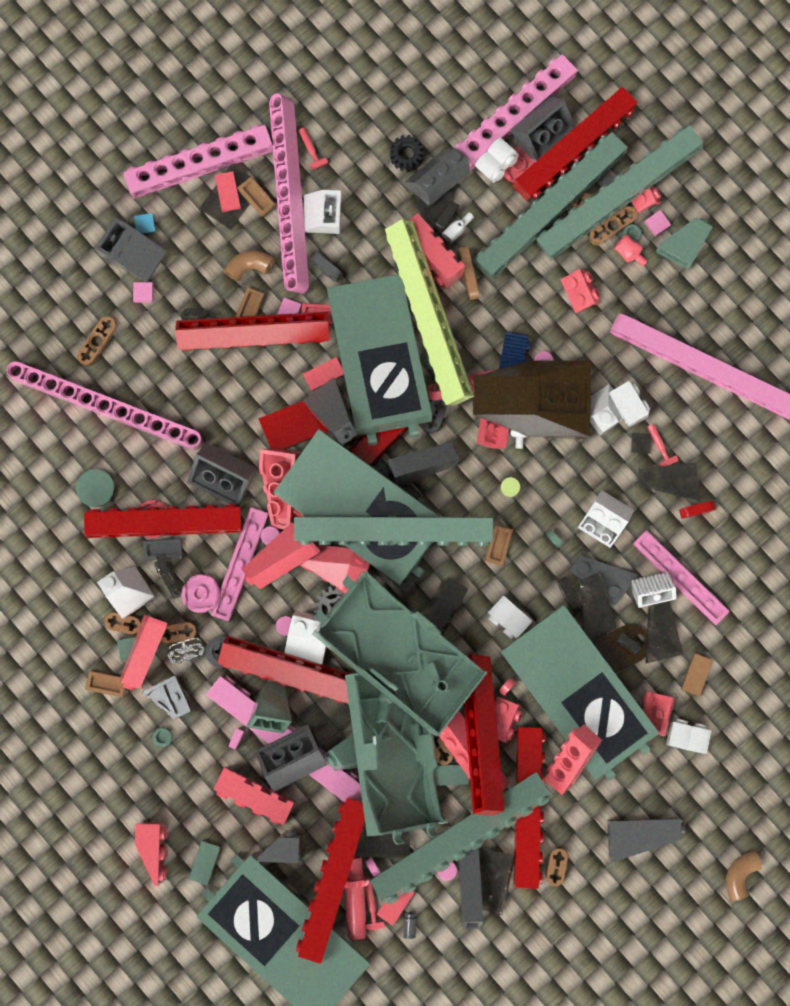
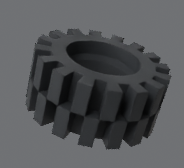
M401 135L400 139L397 137L395 142H392L390 159L391 163L395 164L396 169L399 167L400 171L406 169V172H409L410 169L413 171L416 169V166H420L424 152L420 140L417 141L415 136L410 138V135H407V137ZM404 147H409L413 150L414 155L410 159H403L399 154L400 150Z

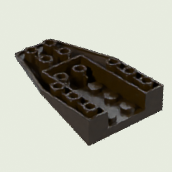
M527 361L474 376V416L527 437L585 439L590 437L591 361Z

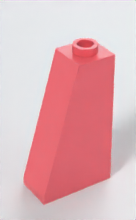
M292 522L241 570L246 574L244 579L251 586L255 584L261 589L317 555L320 550L312 541L311 545H300V541H294V523Z
M144 615L119 680L121 683H124V688L133 691L135 688H141L168 623Z

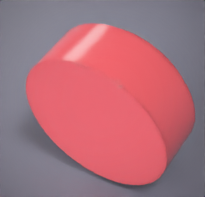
M509 678L499 689V692L506 696L517 682L513 678Z

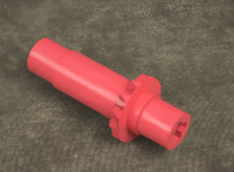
M354 856L344 887L348 939L350 940L366 938L364 886L370 884V877L364 876L361 856Z

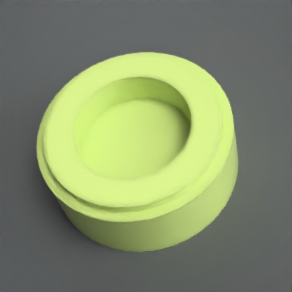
M512 477L506 478L501 484V492L506 497H514L520 490L519 482Z

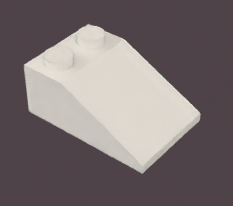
M295 610L284 653L322 664L327 646L312 635L320 622L314 618L315 615Z

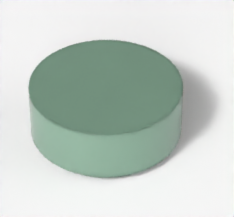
M629 224L624 228L622 237L628 234L633 240L638 242L642 232L637 225Z
M552 529L546 533V536L557 548L564 544Z
M161 727L154 731L152 739L158 747H166L172 742L173 735L168 728Z

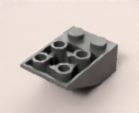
M116 217L95 247V250L102 258L146 283L167 253L166 250Z

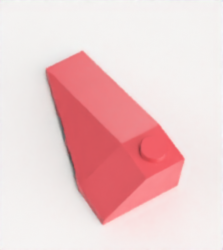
M260 449L259 471L263 477V490L267 495V508L271 526L274 528L285 529L293 521L294 508L273 492L302 452Z
M315 545L320 552L299 565L307 571L319 575L326 583L330 582L335 585L336 589L343 593L348 589L342 583L347 575L354 581L361 572L365 570L368 572L370 568V563L351 549L325 545Z

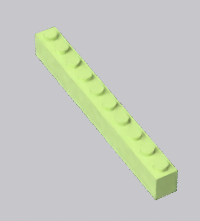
M402 219L385 229L386 238L391 246L393 258L397 263L399 276L403 280L405 293L410 300L411 310L417 321V328L423 338V345L427 349L429 362L435 372V380L439 384L441 397L446 405H457L474 397L414 223L413 221Z

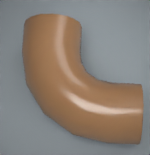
M257 250L244 251L235 255L228 262L223 272L235 281H239L242 275L249 269H256L266 275L271 270L275 259Z
M756 851L745 853L736 858L728 868L726 887L730 901L741 900L749 896L746 888V878L750 873L762 870V864Z

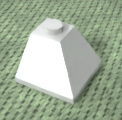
M610 384L591 396L590 423L600 436L624 420L609 396V392L613 390Z
M136 567L113 571L97 582L122 619L155 598Z

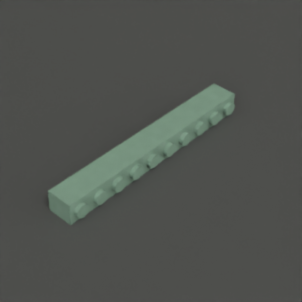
M690 125L687 128L679 129L672 139L664 140L656 151L651 150L644 156L645 159L641 162L637 161L629 167V171L625 174L620 173L614 178V182L609 186L608 184L604 185L594 197L589 196L586 198L582 206L570 210L568 216L564 219H558L548 231L547 229L543 230L536 239L538 246L548 259L552 261L703 149V141Z
M612 132L608 136L604 135L594 149L590 148L586 152L585 158L573 164L572 170L569 173L562 174L554 187L550 186L544 192L545 195L541 199L537 198L527 212L523 211L513 225L509 224L504 229V234L500 237H495L487 250L483 249L478 253L476 265L493 280L534 242L543 230L551 226L627 154L628 147Z
M294 517V541H300V545H311V541H319V545H331V541H339V545H351V541H358V545H370V541H378V545H390V541H398V545H410V542H418V545H429V542H437V545H449V542H457L459 546H468L469 542H477V546H489V542H493V517Z
M537 772L503 793L504 812L493 816L471 814L370 880L380 901L386 905L397 902L399 896L412 892L419 883L429 881L436 872L446 870L451 862L461 860L471 849H478L483 845L482 842L488 838H495L503 828H509L520 817L530 815L533 812L532 809L547 804L552 794Z

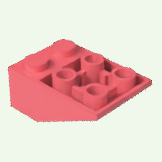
M140 822L135 824V846L154 885L159 886L167 878V867H164V859H167L168 848L164 847V840L168 838V827H165V822Z

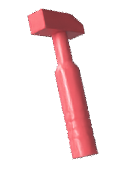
M301 128L299 133L309 154L312 155L315 161L309 164L310 169H319L328 165L326 157L321 160L318 159L316 149L306 129Z
M655 424L648 426L647 428L658 450L665 459V461L659 463V466L667 467L679 461L677 455L669 458Z
M370 882V884L365 886L372 923L365 924V928L369 930L385 928L384 921H376V904L373 886Z

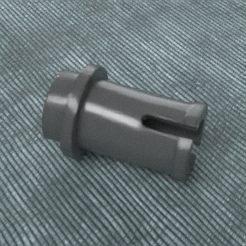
M406 912L405 916H403V938H416V921L418 920L416 913Z

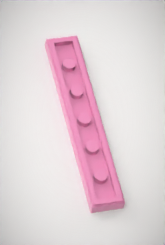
M250 507L220 589V600L216 607L213 608L211 616L230 622L245 581L244 577L246 574L241 569L253 559L269 513Z
M647 530L633 543L661 573L668 572L674 585L714 625H717L730 612Z

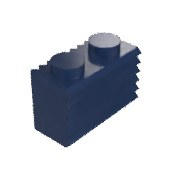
M506 331L499 369L528 361V359L524 358L525 352L530 350L531 341H528L529 335Z

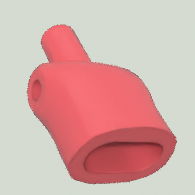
M625 234L613 248L627 262H632L635 259L641 266L647 263V260L640 254L642 246L628 234Z

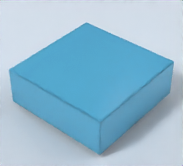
M153 213L134 216L135 227L138 232L143 235L156 233Z

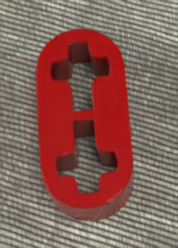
M714 501L679 509L681 519L716 511Z

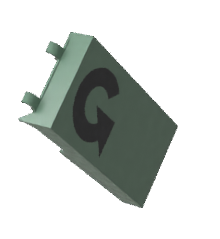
M320 429L315 433L273 492L305 517H441ZM351 541V545L345 546L401 585L411 572L418 577L423 575L425 570L420 568L417 563L433 542H429V545H418V542H410V545H398V541H390V545H378V541H370V545H358V541Z

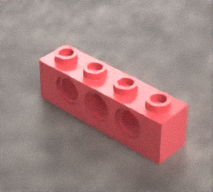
M586 725L579 729L574 728L568 735L570 740L568 739L561 746L563 751H560L553 759L556 762H553L546 770L548 774L545 777V781L561 795L575 783L602 742V739Z

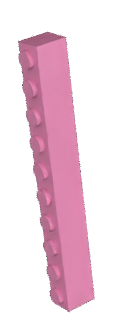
M220 676L206 695L247 726L256 702L249 698L251 694L247 690L236 688L234 686L236 682L230 677L226 676L224 678ZM289 725L284 733L249 728L268 744L297 730L292 725ZM320 748V750H321V752H322V754H323V756H324V754L327 753V752H325L323 749ZM327 764L308 774L343 802H346V798L362 802L361 787L358 782L359 777L353 772L335 771Z

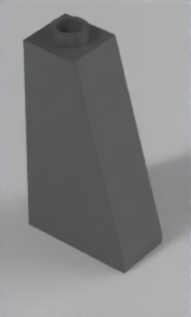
M334 378L303 400L314 417L341 445H344L357 435L344 393Z
M451 442L387 460V474L390 480L402 487L458 465L460 454L457 447H453Z
M679 818L607 820L609 860L616 862L681 840L682 834L685 833L684 823Z
M471 849L464 858L459 860L462 929H480L483 925L479 849Z

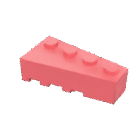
M417 213L409 220L414 223L429 269L435 276L434 280L440 287L443 286L447 289L463 277L465 265L462 261L457 263L456 255L453 251L445 249L444 241L438 236H433V229Z
M224 767L214 787V790L218 791L216 795L224 799L229 797L235 800L234 803L243 808L247 806L252 809L253 813L259 816L265 815L270 818L271 822L278 825L286 823L296 802L227 767Z

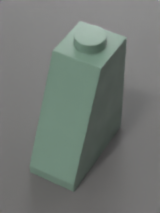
M695 218L660 243L656 253L688 270L713 226L709 225V222L704 219Z
M266 682L257 697L247 723V728L284 733L292 722L285 686L279 683Z
M353 734L324 754L327 764L335 771L358 768Z

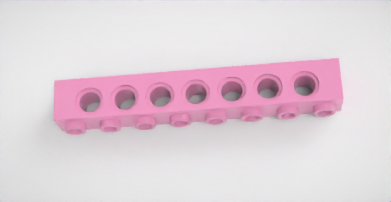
M563 54L558 59L556 57L553 58L548 64L549 67L545 70L541 69L535 75V79L532 82L528 81L523 85L522 91L518 94L514 93L508 99V103L505 106H499L491 118L487 117L481 123V127L478 130H472L464 142L460 141L454 147L469 159L470 171L475 167L477 160L488 151L498 138L501 137L503 140H506L512 134L511 129L549 96L554 97L576 77L578 70ZM555 74L559 78L553 79L550 75ZM543 86L545 90L540 91L537 87ZM529 98L532 102L527 103L523 99ZM510 110H516L518 114L513 115L510 113ZM503 122L505 126L499 127L496 123ZM490 134L491 138L485 139L482 135ZM476 146L478 150L472 151L469 147Z
M255 125L250 130L244 132L237 131L227 138L220 137L215 142L209 144L202 143L197 148L191 150L184 149L176 155H166L161 160L149 161L144 166L138 168L131 167L126 172H123L130 194L135 199L273 152V146L266 126ZM249 140L256 141L253 145L247 144ZM231 146L238 147V149L235 151L229 150ZM213 152H220V155L217 157L211 156ZM198 157L203 159L200 163L194 162ZM180 163L185 164V166L182 169L176 168V166ZM160 170H167V173L164 175L158 174ZM143 176H150L148 180L141 181Z

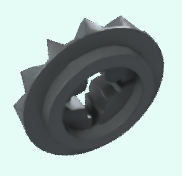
M223 636L210 640L205 650L209 663L220 668L223 666L217 664L219 654L213 653V651L219 650L221 643L223 645L225 640Z

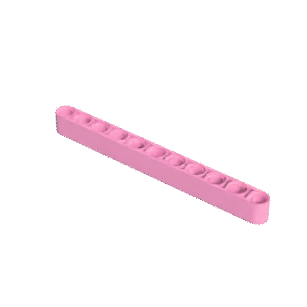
M276 93L270 98L269 106L284 286L288 291L304 294L309 288L295 108L294 101L291 98Z
M624 314L617 315L610 329L613 335L790 420L789 393Z
M12 362L7 367V374L20 384L188 449L198 450L203 445L201 435L193 429L20 362ZM17 368H21V373L18 376H14V371ZM34 375H39L38 381L31 383V378ZM56 382V387L50 390L48 388L49 384ZM68 389H74L73 395L66 396ZM87 395H91L92 400L89 403H84V398ZM104 402H109V408L101 410V405ZM121 409H127V414L124 417H119L118 415ZM145 416L143 423H136L137 417ZM158 422L162 423V428L155 431L154 425ZM179 429L180 435L176 438L171 437L172 431ZM192 436H197L198 442L193 445L189 444V439Z

